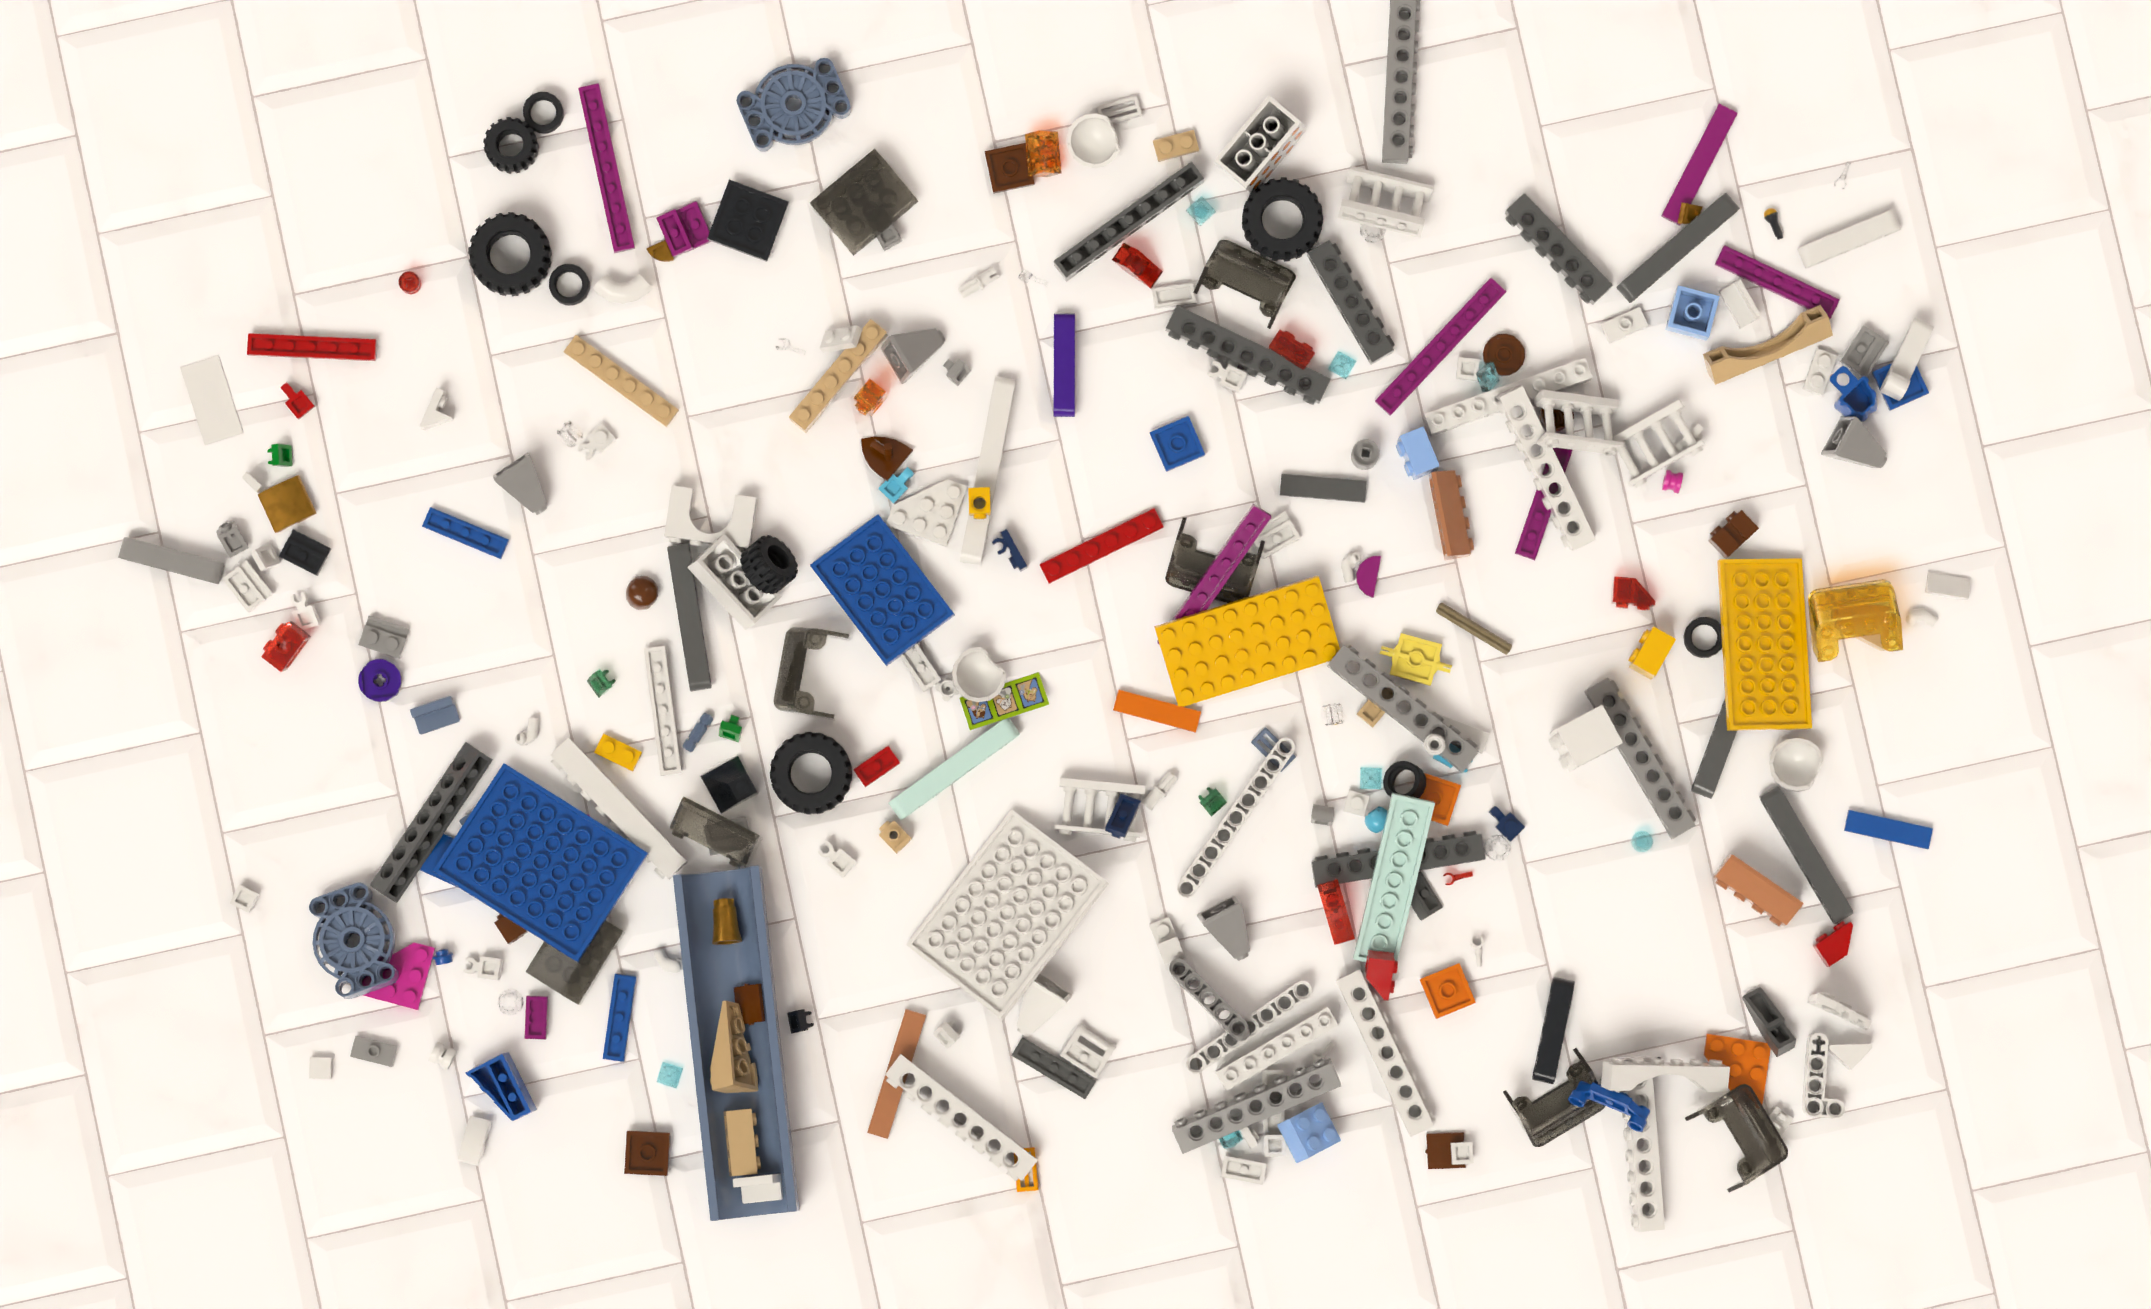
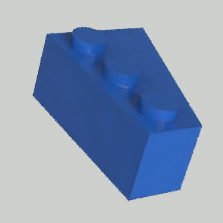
M509 1052L500 1054L465 1072L511 1121L518 1120L537 1110Z

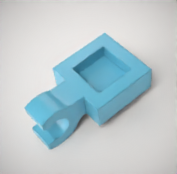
M907 467L898 477L893 474L878 489L894 504L909 489L905 483L915 473Z

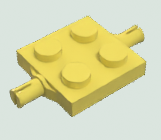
M1400 633L1398 644L1394 649L1382 645L1379 653L1392 657L1389 675L1431 686L1433 676L1437 670L1450 674L1452 665L1440 662L1442 644Z

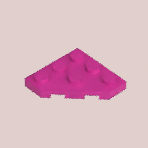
M413 942L394 953L389 964L394 966L399 972L396 983L363 996L419 1010L436 948ZM386 969L383 972L384 979H388L392 975L391 969ZM366 976L363 979V986L370 985L372 981L371 976Z

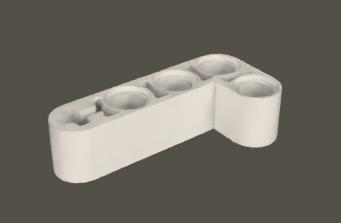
M1914 317L1879 392L1898 401L1903 398L1934 326Z
M1813 1033L1809 1035L1806 1041L1802 1111L1810 1117L1840 1118L1845 1113L1844 1103L1838 1099L1825 1098L1828 1038L1823 1033ZM1818 1036L1819 1040L1823 1042L1822 1045L1818 1046V1052H1822V1055H1811V1051H1816V1044H1813V1040L1817 1039ZM1813 1058H1818L1821 1061V1067L1818 1070H1814L1811 1067V1060ZM1813 1079L1817 1080L1820 1085L1819 1089L1815 1092L1809 1088V1083ZM1810 1101H1815L1818 1105L1815 1113L1808 1111L1807 1106ZM1832 1103H1836L1839 1106V1112L1836 1115H1832L1829 1111V1106Z

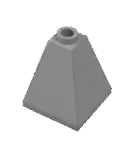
M936 328L889 336L880 349L901 384H904L942 347L945 337Z
M1855 416L1840 417L1821 452V455L1870 468L1881 469L1887 461L1885 450Z
M528 452L493 475L494 481L530 512H535L538 515L547 509V502L532 458Z
M1235 895L1197 915L1203 926L1234 959L1240 961L1249 956L1250 947L1243 908Z

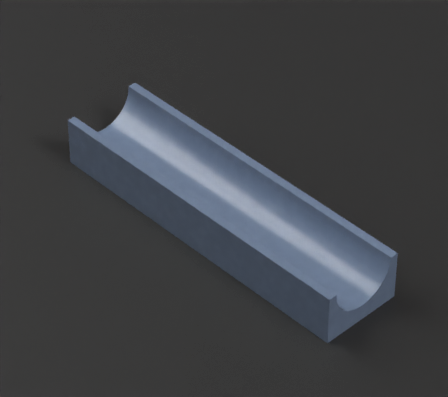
M757 865L720 872L673 875L710 1221L800 1211L762 867ZM722 898L734 899L742 942L728 945L712 944L713 900ZM745 983H750V985L761 984L765 1021L757 1022L754 1025L744 1024L746 1029L743 1033L746 1043H750L751 1050L748 1053L751 1063L756 1065L759 1091L739 1093L713 1091L710 1083V1068L722 1001L735 1003L734 987L744 986ZM752 1109V1113L756 1114L757 1125L753 1126L754 1135H758L759 1147L755 1148L756 1156L760 1157L761 1169H757L758 1174L729 1176L723 1111ZM781 1173L784 1198L782 1200L744 1204L742 1202L741 1187H733V1179Z

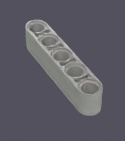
M128 537L123 538L118 558L214 584H219L224 568V563Z
M1178 958L1170 963L1169 971L1174 980L1236 1041H1244L1250 1036V1028L1247 1022L1185 960ZM1184 966L1185 971L1182 974H1175L1177 967ZM1193 981L1200 982L1197 989L1189 988ZM1214 996L1215 1000L1211 1004L1204 1003L1205 998ZM1227 1010L1230 1012L1226 1019L1219 1018L1222 1011ZM1238 1025H1243L1245 1029L1242 1033H1234V1029Z

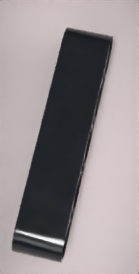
M1553 977L1533 1070L1532 1080L1548 1084H1554L1575 981Z

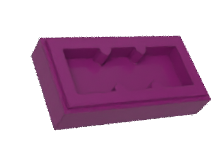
M526 996L524 1039L547 1040L548 996Z

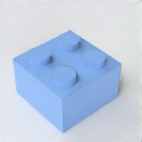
M1678 285L1674 293L1665 330L1706 341L1710 336L1720 296Z
M1424 426L1399 436L1395 446L1399 456H1404L1406 461L1404 469L1408 477L1412 476L1413 480H1416L1438 470L1440 465Z
M1322 1102L1277 1124L1296 1163L1308 1159L1341 1141Z

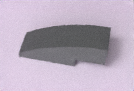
M1759 987L1744 995L1742 999L1755 1025L1775 1056L1779 1057L1794 1049L1796 1038L1784 1024L1785 1018L1764 990Z

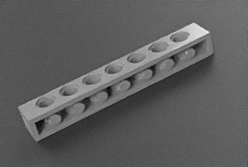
M1390 0L1382 163L1407 164L1408 158L1413 156V146L1409 145V137L1414 136V125L1410 124V118L1415 115V104L1411 103L1412 95H1416V83L1412 82L1413 74H1417V62H1413L1414 53H1418V41H1414L1415 32L1419 33V20L1415 19L1416 12H1420V0ZM1403 10L1408 11L1410 18L1406 20L1400 18L1399 12ZM1401 31L1407 32L1409 39L1405 41L1399 39L1398 33ZM1400 52L1406 53L1408 60L1399 61L1397 54ZM1403 73L1407 76V81L1398 82L1395 76ZM1397 94H1402L1405 96L1406 101L1400 104L1395 101L1394 97ZM1396 115H1401L1404 117L1405 122L1399 125L1394 122L1393 118ZM1395 136H1400L1403 138L1404 143L1398 146L1393 143L1392 139Z
M1343 645L1327 667L1423 743L1426 737L1432 734L1433 729H1442L1444 732L1445 749L1439 755L1462 773L1479 753L1476 749L1478 745L1469 738L1465 741L1459 736L1461 732L1454 726H1446L1442 722L1444 719L1436 712L1431 714L1425 709L1427 705L1420 699L1413 700L1408 696L1410 692L1405 687L1394 685L1392 683L1393 678L1384 671L1379 673L1375 670L1376 665L1367 658L1365 660L1358 656L1359 652L1354 647ZM1352 661L1357 662L1360 667L1359 671L1356 673L1350 672L1347 667L1348 663ZM1367 675H1373L1376 678L1374 686L1366 685L1364 679ZM1385 688L1391 689L1393 691V698L1389 700L1384 699L1381 695L1382 690ZM1400 702H1407L1410 705V711L1402 713L1398 708ZM1424 715L1427 719V724L1425 726L1417 725L1415 722L1416 716ZM1432 741L1430 746L1436 749L1438 748V742ZM1453 741L1458 742L1461 746L1460 752H1451L1449 744Z
M1607 677L1585 690L1584 693L1594 709L1600 705L1604 706L1623 742L1617 749L1672 840L1696 826L1694 823L1696 818L1690 809L1686 810L1683 805L1685 799L1681 792H1676L1672 784H1674L1671 775L1668 772L1664 773L1661 767L1663 762L1659 755H1654L1650 747H1652L1649 738L1641 734L1639 721L1636 717L1632 718L1628 712L1630 710L1629 704L1625 698L1621 699L1619 697L1617 684L1614 680L1610 681ZM1605 696H1610L1614 699L1613 707L1608 708L1603 704ZM1616 715H1622L1625 718L1623 726L1615 724L1614 717ZM1627 733L1635 735V744L1630 745L1625 741ZM1641 751L1647 755L1645 763L1637 761L1636 754ZM1649 770L1657 772V781L1652 782L1647 778ZM1663 788L1669 792L1667 800L1659 798L1658 791ZM1671 807L1679 809L1680 816L1678 819L1670 817L1669 810Z
M1331 1058L1318 1059L1313 1063L1314 1065L1308 1068L1305 1066L1297 1068L1293 1071L1294 1074L1287 1077L1281 1075L1275 1078L1273 1083L1268 1085L1263 1083L1256 1086L1252 1092L1247 1094L1246 1092H1241L1235 1095L1231 1101H1220L1212 1109L1207 1111L1202 1109L1194 1113L1195 1116L1186 1119V1117L1178 1119L1172 1125V1132L1182 1154L1341 1087V1081ZM1314 1074H1317L1321 1077L1320 1081L1317 1083H1313L1309 1080L1310 1077ZM1293 1083L1301 1085L1298 1091H1292L1289 1087ZM1277 1091L1281 1093V1097L1277 1100L1271 1099L1269 1096L1272 1092ZM1253 1100H1259L1262 1104L1258 1108H1252L1250 1103ZM1232 1109H1240L1242 1113L1234 1117L1230 1114ZM1213 1117H1219L1222 1122L1218 1125H1213L1210 1123V1120ZM1195 1125L1202 1128L1201 1132L1197 1134L1192 1133L1190 1129Z

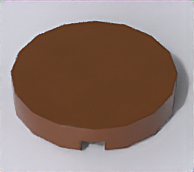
M1497 334L1485 344L1482 353L1483 362L1486 368L1493 374L1501 377L1510 376L1522 367L1525 360V348L1515 336Z

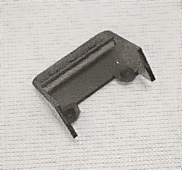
M1220 240L1208 259L1193 293L1198 294L1202 285L1209 290L1219 289L1223 284L1259 301V309L1266 317H1271L1267 328L1271 329L1296 279V275L1292 270L1229 240Z
M1183 517L1165 580L1172 587L1192 592L1216 555L1196 550L1197 540L1193 536L1183 533L1187 518ZM1261 540L1257 555L1249 552L1245 554L1215 597L1216 600L1230 603L1249 597L1265 541Z
M792 627L786 632L773 699L774 705L779 711L832 721L836 720L835 714L814 711V697L808 692L800 691L807 649L819 650L823 648L827 637L850 641L851 637L849 634L806 627Z
M684 796L669 827L673 830L671 832L672 835L683 839L685 836L730 859L729 864L738 869L741 866L749 867L763 840L757 833Z
M1577 1047L1573 1051L1578 1062L1568 1068L1566 1072L1568 1081L1533 1102L1527 1096L1517 1097L1513 1101L1507 1090L1503 1091L1510 1109L1534 1147L1544 1146L1605 1108V1105L1587 1099L1584 1107H1577L1568 1100L1571 1092L1577 1088L1580 1081H1585L1588 1084L1593 1082L1599 1084L1592 1069Z
M1747 1084L1733 1088L1728 1093L1717 1097L1685 1117V1120L1689 1121L1703 1114L1711 1123L1724 1120L1745 1157L1737 1163V1171L1741 1180L1727 1188L1729 1193L1749 1184L1788 1157L1786 1144L1755 1092Z

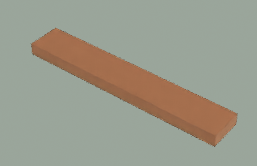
M905 1009L886 1073L900 1054L912 1062L926 1015ZM908 1073L903 1076L904 1084L906 1083ZM885 1075L867 1133L888 1139L903 1089L900 1086L894 1088L886 1081L888 1077Z

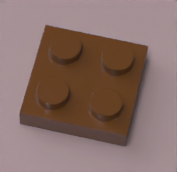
M1026 143L984 151L993 194L1035 185Z
M627 1131L624 1174L668 1176L670 1133Z

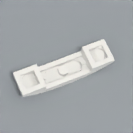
M1262 1070V1084L1268 1085L1273 1083L1275 1078L1284 1075V1070ZM1275 1091L1269 1097L1277 1100L1281 1097V1093ZM1285 1111L1263 1120L1264 1157H1286V1142L1277 1124L1285 1121Z

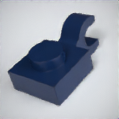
M1494 806L1489 811L1499 822L1495 828L1509 842L1525 828L1511 812L1505 816L1497 806Z

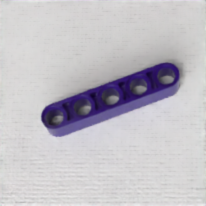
M1054 313V417H1075V313Z

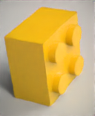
M1652 627L1650 630L1646 629L1638 641L1641 643L1640 648L1634 649L1628 659L1631 662L1629 668L1650 680L1653 679L1676 639L1656 627Z

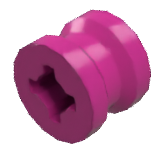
M1666 469L1662 490L1666 491L1669 489L1679 494L1683 473L1678 472L1676 474Z

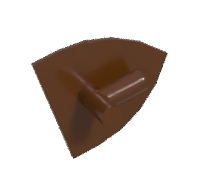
M887 437L861 439L865 461L876 474L886 481L892 477L913 452V449L895 439Z

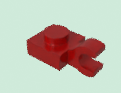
M287 382L280 387L289 398L285 404L298 420L315 408V405L302 390L296 393Z

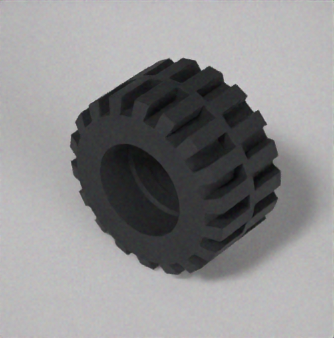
M506 117V120L501 118L498 119V123H492L490 125L491 129H487L485 132L486 138L483 139L484 152L491 164L499 171H506L508 174H511V172L520 173V170H527L528 165H532L535 162L534 158L538 156L537 148H539V143L533 129L525 121H521L516 117L515 119ZM511 134L520 136L523 140L522 150L514 156L502 155L499 151L501 140Z
M771 535L761 536L741 554L740 563L742 564L741 568L745 573V577L748 578L756 589L762 590L763 593L774 594L779 592L795 579L796 574H798V564L790 548L783 541L776 537L773 538Z

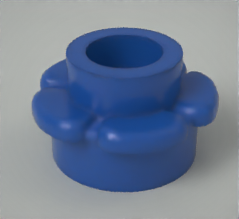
M448 949L438 950L432 959H435L436 965L453 962V953L449 952Z

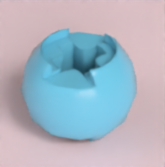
M1379 806L1365 816L1366 827L1371 832H1381L1384 829L1388 811Z

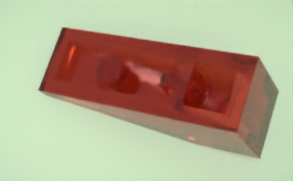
M1338 879L1317 885L1334 945L1355 939Z

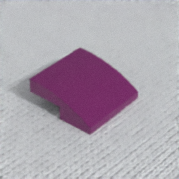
M697 201L656 218L673 257L711 242L707 240L710 232L709 226Z

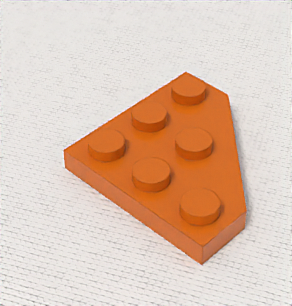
M1706 1034L1703 1055L1708 1062L1711 1059L1721 1060L1722 1064L1730 1067L1728 1089L1734 1095L1740 1105L1762 1108L1771 1050L1768 1044Z

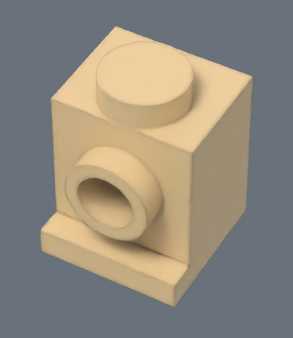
M894 820L891 823L886 821L879 828L881 831L879 836L896 854L912 840ZM892 831L898 833L896 839L890 838L889 835Z

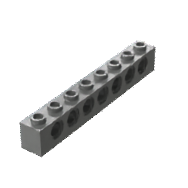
M1191 161L1055 259L1054 266L1067 282L1203 184L1204 177Z
M1176 305L1165 331L1169 332V337L1178 341L1180 338L1188 341L1187 345L1198 350L1200 347L1207 350V355L1215 359L1221 357L1226 360V364L1236 368L1240 366L1246 369L1245 372L1250 376L1256 377L1259 375L1265 378L1264 382L1275 387L1278 384L1284 387L1283 391L1290 395L1303 396L1302 400L1311 405L1320 403L1330 383L1331 378ZM1186 324H1192L1196 330L1192 334H1187L1184 332L1183 327ZM1211 333L1215 340L1212 343H1206L1203 341V335ZM1229 342L1233 344L1234 350L1227 353L1223 351L1222 345ZM1248 351L1252 353L1253 359L1249 362L1242 360L1241 354ZM1263 361H1269L1272 364V369L1264 371L1260 364ZM1288 370L1291 372L1292 377L1289 380H1283L1280 377V372ZM1307 379L1310 381L1311 387L1309 389H1302L1299 386V381Z
M464 743L370 886L398 903L493 759L469 743Z
M1469 831L1463 833L1464 837L1455 838V834L1442 836L1440 841H1434V838H1427L1424 847L1425 858L1421 861L1419 871L1485 860L1482 834H1476V831ZM1463 842L1466 844L1467 852L1465 854H1459L1456 851L1457 843ZM1437 846H1443L1446 849V855L1443 858L1435 855L1434 850ZM1370 848L1357 850L1358 854L1349 855V852H1342L1336 854L1337 858L1328 859L1327 855L1315 857V861L1311 862L1315 888L1372 879L1374 867L1371 865V859L1377 856L1378 851L1370 852ZM1352 860H1358L1361 863L1360 871L1354 872L1350 869L1349 864ZM1336 863L1339 865L1340 873L1338 875H1331L1329 873L1328 867L1330 864Z

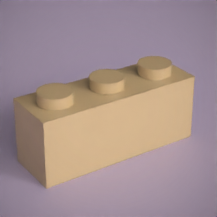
M752 1109L723 1111L729 1176L758 1174L757 1169H761L760 1157L756 1156L755 1148L759 1147L758 1135H754L753 1126L757 1125L756 1114L752 1113Z

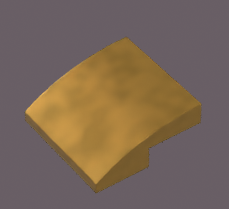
M299 475L257 494L275 533H279L317 514Z

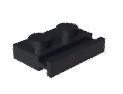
M292 529V533L288 537L279 557L318 576L332 549Z

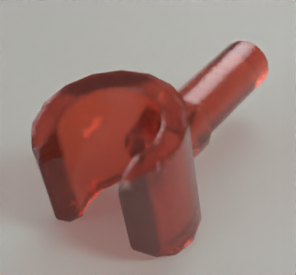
M1472 871L1455 875L1445 873L1443 877L1447 875L1452 876V882L1445 884L1448 886L1453 885L1457 880L1473 877Z

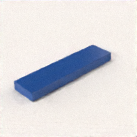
M432 507L429 508L422 525L423 528L500 560L509 543L507 538Z
M1848 810L1844 831L1928 850L1933 828Z
M614 975L602 1059L625 1061L636 976Z

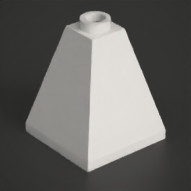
M1039 974L1025 992L1016 1025L1018 1027L1017 1031L1026 1037L1031 1036L1065 1006L1073 995Z

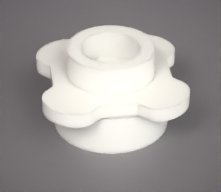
M947 676L943 682L937 683L935 686L936 691L941 693L943 701L948 702L952 696L959 694L953 685L951 676Z

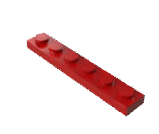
M248 333L247 355L376 362L377 340Z
M1155 508L1039 564L1048 584H1051L1163 529L1164 526Z

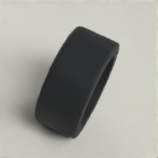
M537 92L526 99L523 106V117L533 131L548 134L555 131L561 125L564 119V109L560 100L555 95L549 92ZM541 100L551 102L556 109L554 120L546 125L536 123L531 117L533 105Z
M563 264L551 273L549 289L552 296L559 303L571 306L581 303L587 297L590 291V281L586 272L581 267L574 264ZM567 272L577 274L582 281L580 292L573 297L563 296L557 289L559 277Z
M1699 617L1686 627L1683 635L1684 645L1693 656L1709 658L1716 655L1722 649L1721 624L1716 619ZM1700 625L1712 627L1717 634L1715 645L1708 650L1698 649L1692 642V633Z
M1398 761L1390 765L1383 778V787L1386 794L1390 797L1392 793L1399 794L1395 790L1394 783L1396 777L1400 772L1410 770L1415 775L1414 785L1408 793L1401 795L1420 798L1426 787V776L1423 770L1408 761Z

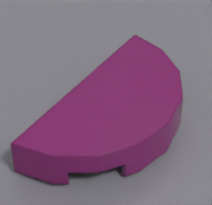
M1372 556L1365 559L1359 565L1356 573V582L1359 589L1371 598H1374L1381 556Z

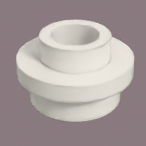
M1430 734L1424 740V749L1430 755H1439L1445 749V740L1439 734ZM1432 741H1437L1438 748L1433 749L1430 746V743Z

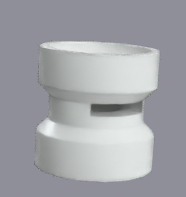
M437 1042L428 1061L434 1064L439 1063L442 1068L448 1070L455 1059L457 1050L447 1049L444 1047V1044Z

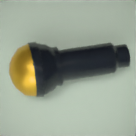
M1773 208L1767 209L1764 212V219L1770 223L1777 240H1780L1784 237L1778 223V212Z

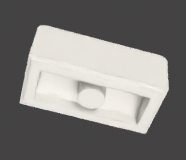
M1928 572L1925 593L1968 600L1971 579Z

